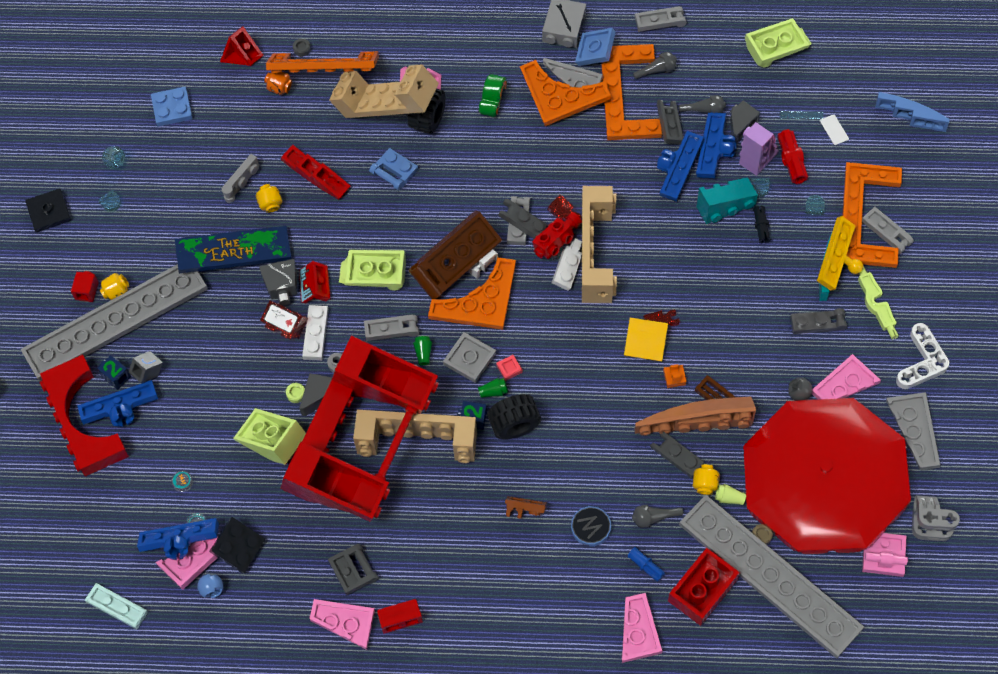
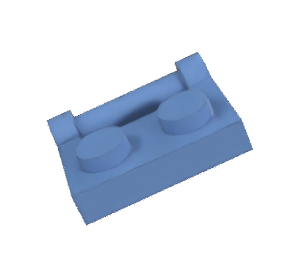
M389 148L376 163L372 164L369 172L373 175L377 174L394 185L396 190L400 191L418 171V166ZM382 168H386L396 176L400 177V179H396L389 173L382 170Z

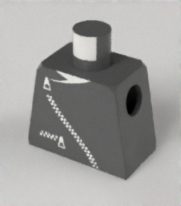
M291 259L259 266L270 298L278 299L279 304L283 306L290 304L289 296L297 294V268L295 260Z

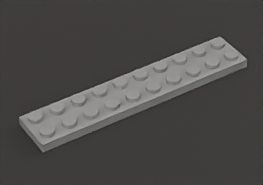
M177 264L23 347L21 351L38 381H41L40 373L80 355L87 356L208 290L207 285L198 271L179 274Z
M707 495L679 522V525L704 547L740 572L739 576L835 658H838L864 629L862 624Z

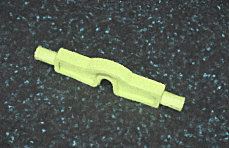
M863 266V270L859 273L858 281L865 293L866 307L872 314L876 315L882 329L888 331L891 339H896L899 335L895 329L896 321L888 302L876 303L874 301L882 296V290L872 273H867Z

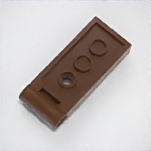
M475 210L424 254L409 269V272L431 299H436L498 245L502 239L481 212ZM448 259V263L445 265L444 261Z

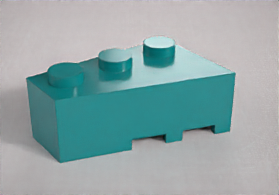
M748 177L728 181V185L725 186L714 184L711 189L699 188L696 207L706 224L718 222L723 217L733 216L738 211L750 209L756 205L758 194Z

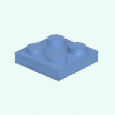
M613 28L582 33L575 63L578 66L609 61L616 31Z
M186 86L151 94L157 127L193 119Z

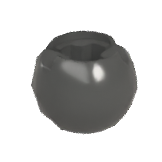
M795 378L789 383L788 393L795 401L807 400L812 395V384L806 378Z

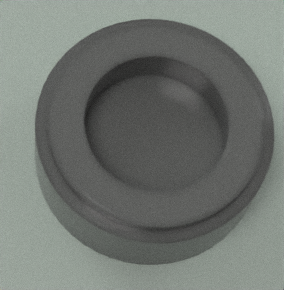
M298 39L293 43L295 55L303 57L310 53L311 47L308 40Z

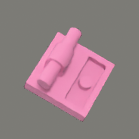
M883 533L870 548L863 550L862 572L904 577L905 565H907L908 557H905L906 536Z

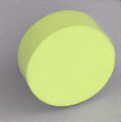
M300 383L290 384L286 389L288 400L292 403H300L305 388Z

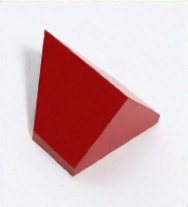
M242 26L228 38L220 62L251 66L263 56V53Z

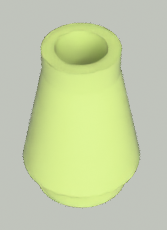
M719 484L715 494V500H718L719 503L743 505L746 499L745 493L727 484Z

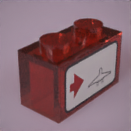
M270 300L260 319L261 322L265 323V328L274 332L277 329L282 332L281 336L290 340L292 337L299 339L308 320L307 317Z

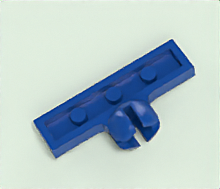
M708 112L703 136L704 140L696 171L697 177L715 178L719 159L735 155V152H733L736 150L735 136L724 135L727 119L726 113Z
M687 131L677 151L662 150L660 153L662 155L659 156L657 161V168L668 175L659 196L677 202L703 143V136Z
M150 380L77 405L83 425L104 417H110L114 426L124 427L122 419L126 420L127 425L132 423L134 419L132 410L134 407L154 401L158 397L154 384Z
M217 518L139 532L137 547L139 552L164 548L163 551L169 559L177 560L178 553H180V559H183L187 555L191 543L217 538L219 523Z

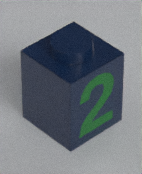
M111 355L103 360L97 368L101 377L117 390L131 377L128 369Z
M463 401L462 408H458L457 416L476 417L477 429L484 430L487 415L486 404Z

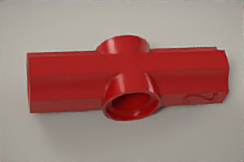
M789 129L783 130L777 136L782 150V162L784 166H787L792 183L801 184L808 179L803 163V151L801 147H798L794 132Z

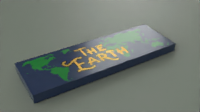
M287 226L175 239L179 274L291 260Z

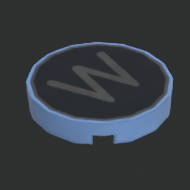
M588 506L581 508L575 513L571 522V531L573 537L579 543L597 546L607 540L611 532V521L604 510Z

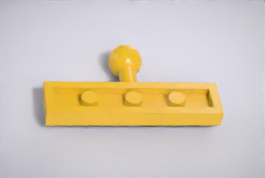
M843 216L836 219L817 282L830 291L837 287L843 264L848 266V270L852 274H858L863 270V263L860 260H852L846 256L855 225Z

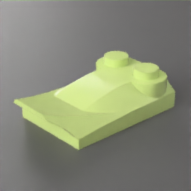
M793 18L747 33L745 36L748 51L757 65L761 67H768L772 64V61L809 48L811 45L803 29L798 27Z
M349 250L347 258L341 263L339 282L349 286L387 287L393 291L399 290L403 286L405 278V251Z

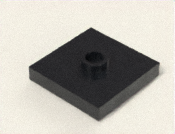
M60 188L25 200L35 232L71 221Z

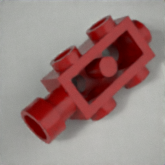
M571 212L566 217V221L557 218L542 233L535 237L532 243L534 253L539 258L544 256L549 259L551 256L558 255L560 248L572 241L574 236L572 229L577 228L582 223L581 218L576 213Z

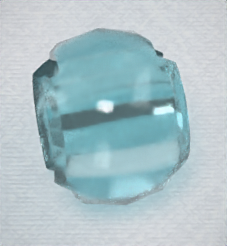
M109 146L103 152V163L109 168H119L125 161L124 151L118 146Z

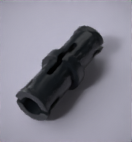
M759 206L753 208L756 221L754 226L758 231L759 243L763 244V239L765 243H769L771 237L765 207L760 206V210Z

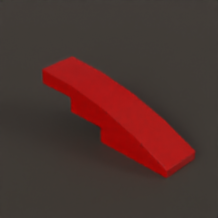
M294 145L280 159L309 182L338 200L350 188L346 181L324 163L320 164L309 154L305 155Z

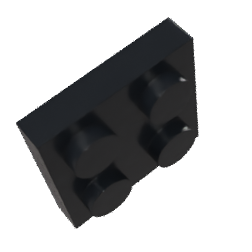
M231 517L209 552L243 574L246 572L265 538Z

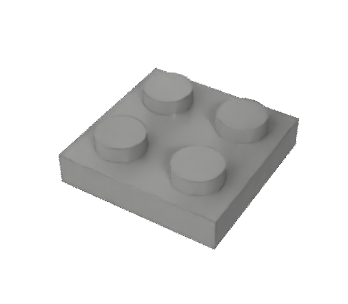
M463 332L443 360V365L476 383L496 355V350Z

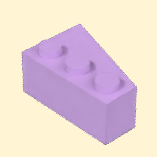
M755 122L752 127H747L743 133L744 139L741 143L742 150L739 154V164L757 176L779 151L776 149L777 145L775 144L774 134Z

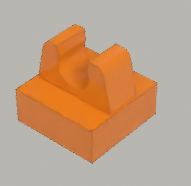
M675 364L670 365V367H664L663 372L667 388L686 385L683 365Z

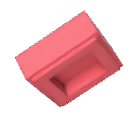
M514 355L496 363L505 381L522 373V368Z

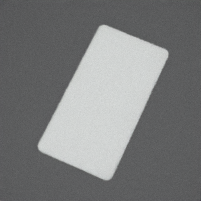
M835 115L820 119L834 145L849 140Z

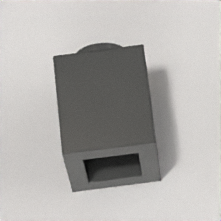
M148 351L133 358L129 373L142 384L158 377L163 362L151 351Z

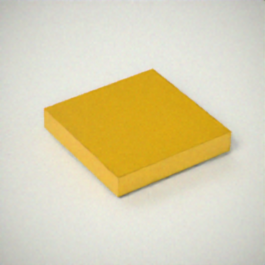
M630 318L624 356L662 362L668 323Z

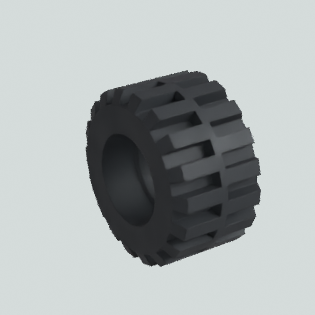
M436 88L425 112L408 114L409 128L432 134L436 130L445 108L446 98L443 90Z
M529 394L507 397L497 402L487 412L495 437L503 440L523 436L536 428L541 422V416L535 401Z

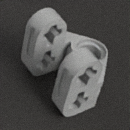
M916 495L912 514L913 535L921 540H949L954 529L959 524V515L953 510L940 509L937 497ZM947 516L953 520L952 524L946 520ZM920 527L926 529L927 531L925 533H922ZM939 530H945L948 532L946 533V535H943L942 531Z

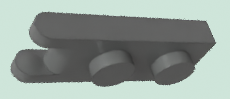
M657 100L664 143L681 144L683 134L676 101H671L670 106H664L663 100Z
M504 199L503 204L508 207V211L506 213L501 210L498 214L499 217L533 239L545 230L546 223L511 200Z
M661 433L660 437L665 441L660 446L652 443L650 447L692 479L694 470L701 468L704 461L667 433Z

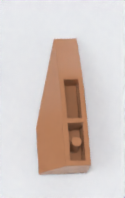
M751 396L692 402L667 409L636 422L635 434L649 435L653 432H659L660 434L665 432L668 434L671 431L686 433L696 429L708 431L711 428H718L719 430H726L730 427L748 428L753 424L756 407Z

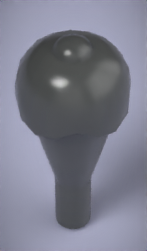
M670 52L659 54V57L648 66L634 72V79L647 74L673 71L676 68V56H673Z
M711 95L708 99L692 104H680L679 111L723 113L726 102L719 95Z
M640 505L635 508L632 519L638 527L646 528L665 518L682 516L684 512L682 508L662 509Z

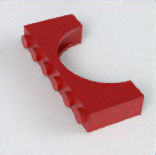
M80 355L40 373L42 378L40 385L43 391H47L49 394L46 399L49 406L55 408L56 412L53 413L57 424L61 423L63 427L59 430L62 437L69 441V444L66 446L70 455H74L76 458L73 463L78 472L82 471L84 476H88L129 457L118 433L106 437H92L79 432L71 425L69 410L72 399L81 386L94 378L84 355Z

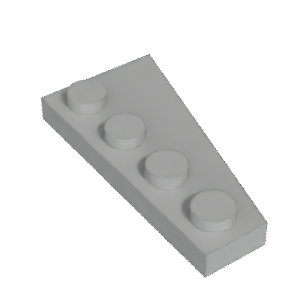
M926 392L886 398V402L919 469L940 468Z

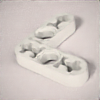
M923 323L915 324L910 336L925 360L898 373L896 383L902 389L912 388L945 373L949 366L947 356L930 329ZM917 330L919 332H924L923 336L921 334H916ZM932 345L935 351L927 352L924 346ZM937 361H938L939 364H940V363H943V366H942V367H941L940 365L936 366ZM924 368L928 374L921 376L917 369ZM903 376L905 378L911 377L908 382L906 380L902 381Z

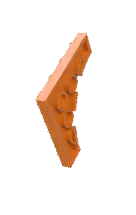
M537 60L520 66L545 126L612 99L605 81L582 87H570L569 84L552 80L542 70Z
M497 257L494 269L488 277L489 279L481 287L479 286L465 297L459 299H432L428 319L503 330L516 260Z

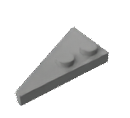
M543 59V65L563 83L569 84L570 87H582L602 82L603 74L554 60Z

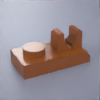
M507 496L505 499L507 504L506 516L510 517L511 511L514 508L518 512L517 518L519 519L522 517L523 509L529 511L531 515H541V513L546 511L547 502Z

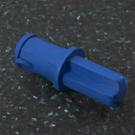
M634 547L629 552L627 557L635 562L641 571L644 570L655 581H660L665 573L652 562V558H647L637 547Z

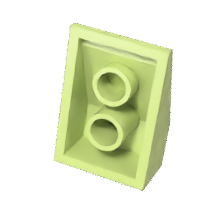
M255 408L233 439L271 461L286 465L300 442L303 441L306 432L294 419Z

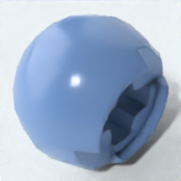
M207 574L199 579L197 588L202 597L215 598L222 593L223 582L218 575L210 576V574Z

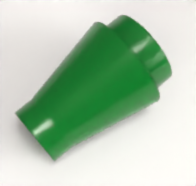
M428 336L416 337L413 345L418 365H429L432 341H430Z
M498 377L478 387L481 398L504 396V394L508 393L504 378L499 379Z

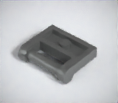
M356 544L328 559L346 596L379 579L377 573L373 572L364 556L361 544ZM353 555L356 556L366 574L363 578L360 577L350 559Z

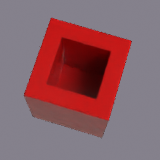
M89 271L76 272L71 289L75 300L94 301L99 284L95 274Z

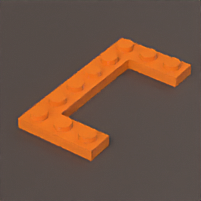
M653 44L612 46L609 61L601 62L602 80L605 81L612 98L604 102L607 140L662 137L660 119L624 120L620 64L652 63L655 60Z
M378 51L360 52L358 58L291 59V53H273L266 62V70H271L272 73H280L282 70H289V72L295 73L300 72V69H307V72H317L318 69H325L326 72L343 69V71L348 72L354 71V68H361V71H371L372 68H375L379 55Z
M846 162L842 216L855 225L846 254L852 260L858 259L863 265L897 268L898 248L861 244L864 184L900 187L902 168Z

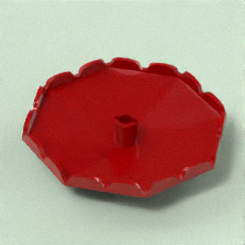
M854 398L787 401L743 446L747 510L759 523L771 529L793 551L801 552L802 554H822L828 551H836L838 553L861 552L870 548L885 532L886 528L894 523L911 503L905 438Z

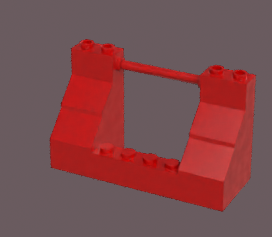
M351 336L305 437L300 442L283 477L280 489L305 501L346 511L369 522L372 521L373 517L377 519L382 509L379 506L381 499L386 500L390 491L387 488L389 482L385 481L386 473L413 415H416V413L421 414L422 410H427L431 402L428 399L430 392L434 394L439 384L436 382L438 375ZM351 394L379 402L399 405L405 408L406 411L378 474L375 475L329 455V449L326 448L329 441L333 442L338 431H335L337 424L341 425L346 416L343 413L345 407H350L354 399Z

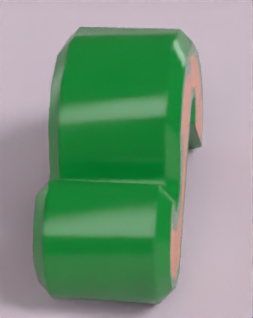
M494 74L487 76L483 86L482 100L479 103L478 111L480 114L491 117L497 116L503 89H507L506 77Z

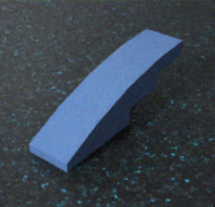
M878 93L875 108L893 111L892 117L910 120V126L946 132L950 119L915 101L887 93Z

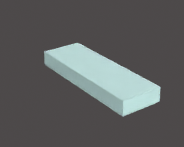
M97 583L85 599L86 603L136 630L148 614V611Z

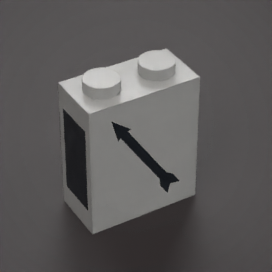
M551 0L542 30V42L577 48L586 16V4L569 0Z

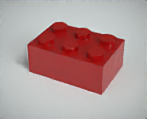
M706 548L669 593L668 602L701 626L737 582L740 572Z

